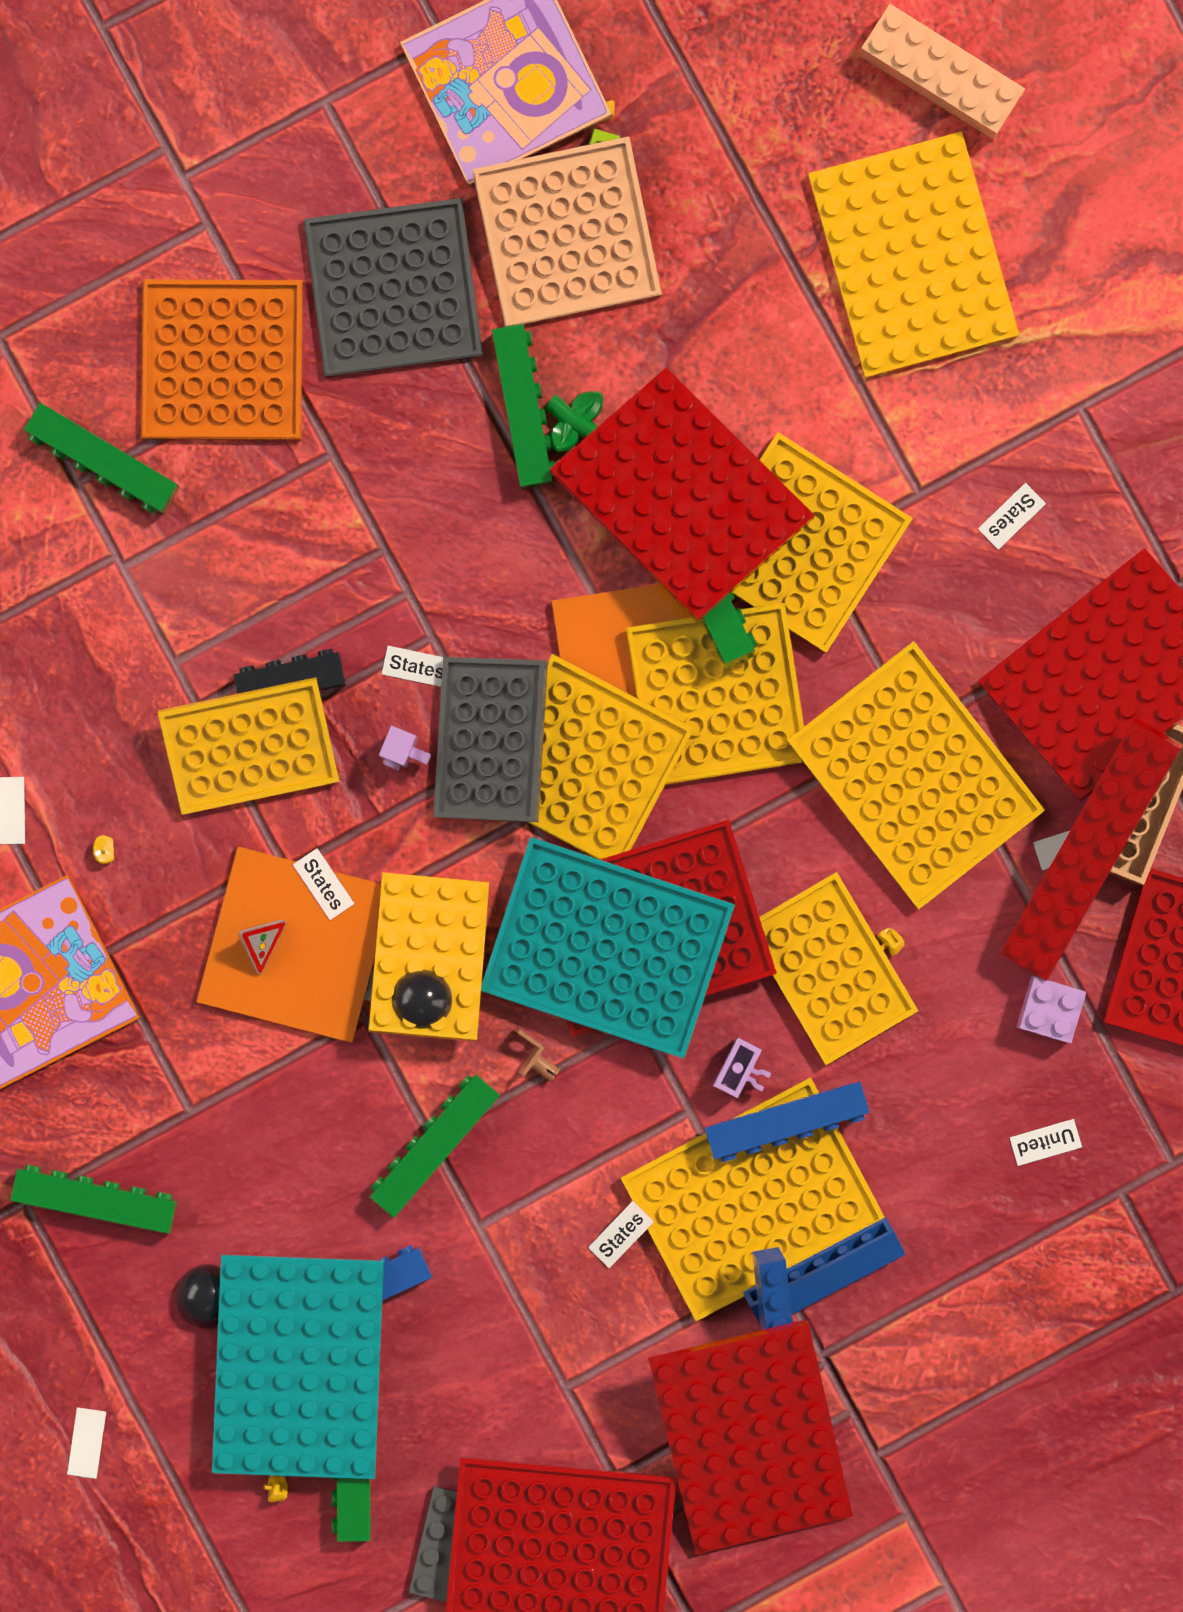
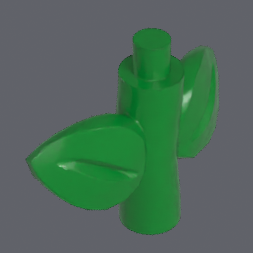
M599 391L580 393L575 396L571 406L557 394L552 397L545 410L559 421L550 431L551 445L557 452L572 449L578 443L579 436L585 439L598 427L592 421L598 417L602 410L603 393Z

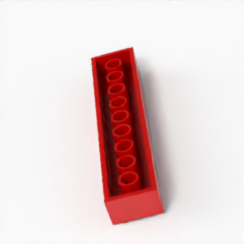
M1137 718L1132 721L1003 947L1001 955L1047 981L1181 751L1183 744Z

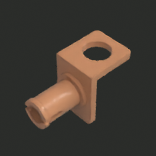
M517 1027L515 1031L535 1045L519 1068L518 1073L524 1077L532 1069L547 1079L548 1082H552L555 1077L546 1070L549 1069L557 1075L560 1068L541 1056V1052L545 1048L542 1044Z

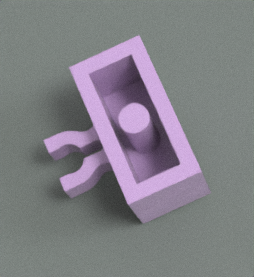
M391 726L379 756L384 759L383 764L399 771L400 766L407 768L410 758L427 765L431 754L415 748L418 741L416 735Z
M737 1037L713 1086L736 1098L739 1097L746 1081H750L754 1088L763 1091L764 1087L757 1084L756 1079L749 1076L750 1073H753L757 1076L764 1075L768 1078L770 1077V1072L754 1068L762 1050Z

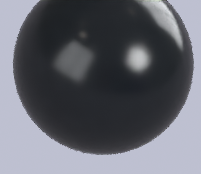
M423 969L422 971L408 972L394 986L392 1006L402 1022L404 1018L408 1022L416 1024L414 1028L428 1029L431 1028L430 1024L439 1021L443 1016L445 1018L448 1016L452 1007V992L445 979L439 977L433 971Z
M203 1264L193 1267L182 1276L177 1285L175 1300L178 1311L188 1323L195 1327L203 1329L218 1327L220 1266Z

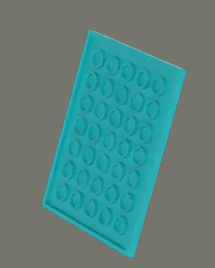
M530 837L486 969L481 991L684 1059L735 904Z
M221 1255L212 1473L375 1479L384 1260Z

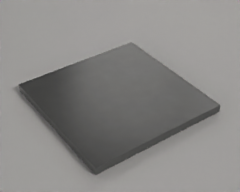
M462 198L304 219L325 377L483 357Z

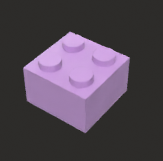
M1031 976L1016 1028L1065 1043H1072L1086 992Z

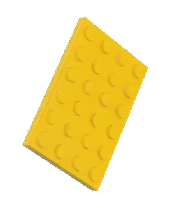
M316 677L158 710L182 815L339 782Z
M382 872L368 1032L477 1041L489 882ZM423 969L430 970L439 977L444 978L452 992V1007L446 1018L443 1016L439 1021L430 1024L431 1028L417 1029L414 1028L416 1024H412L404 1018L402 1022L396 1015L392 1006L394 986L408 972L412 973L422 971Z
M837 872L760 916L777 974L773 975L825 1065L918 1012L914 1002Z

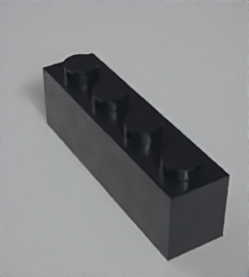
M327 649L317 652V657L307 658V654L291 657L292 662L281 664V660L266 662L265 668L255 669L254 665L239 668V673L233 674L237 694L315 677L317 678L319 691L346 686L340 653H334L333 649Z

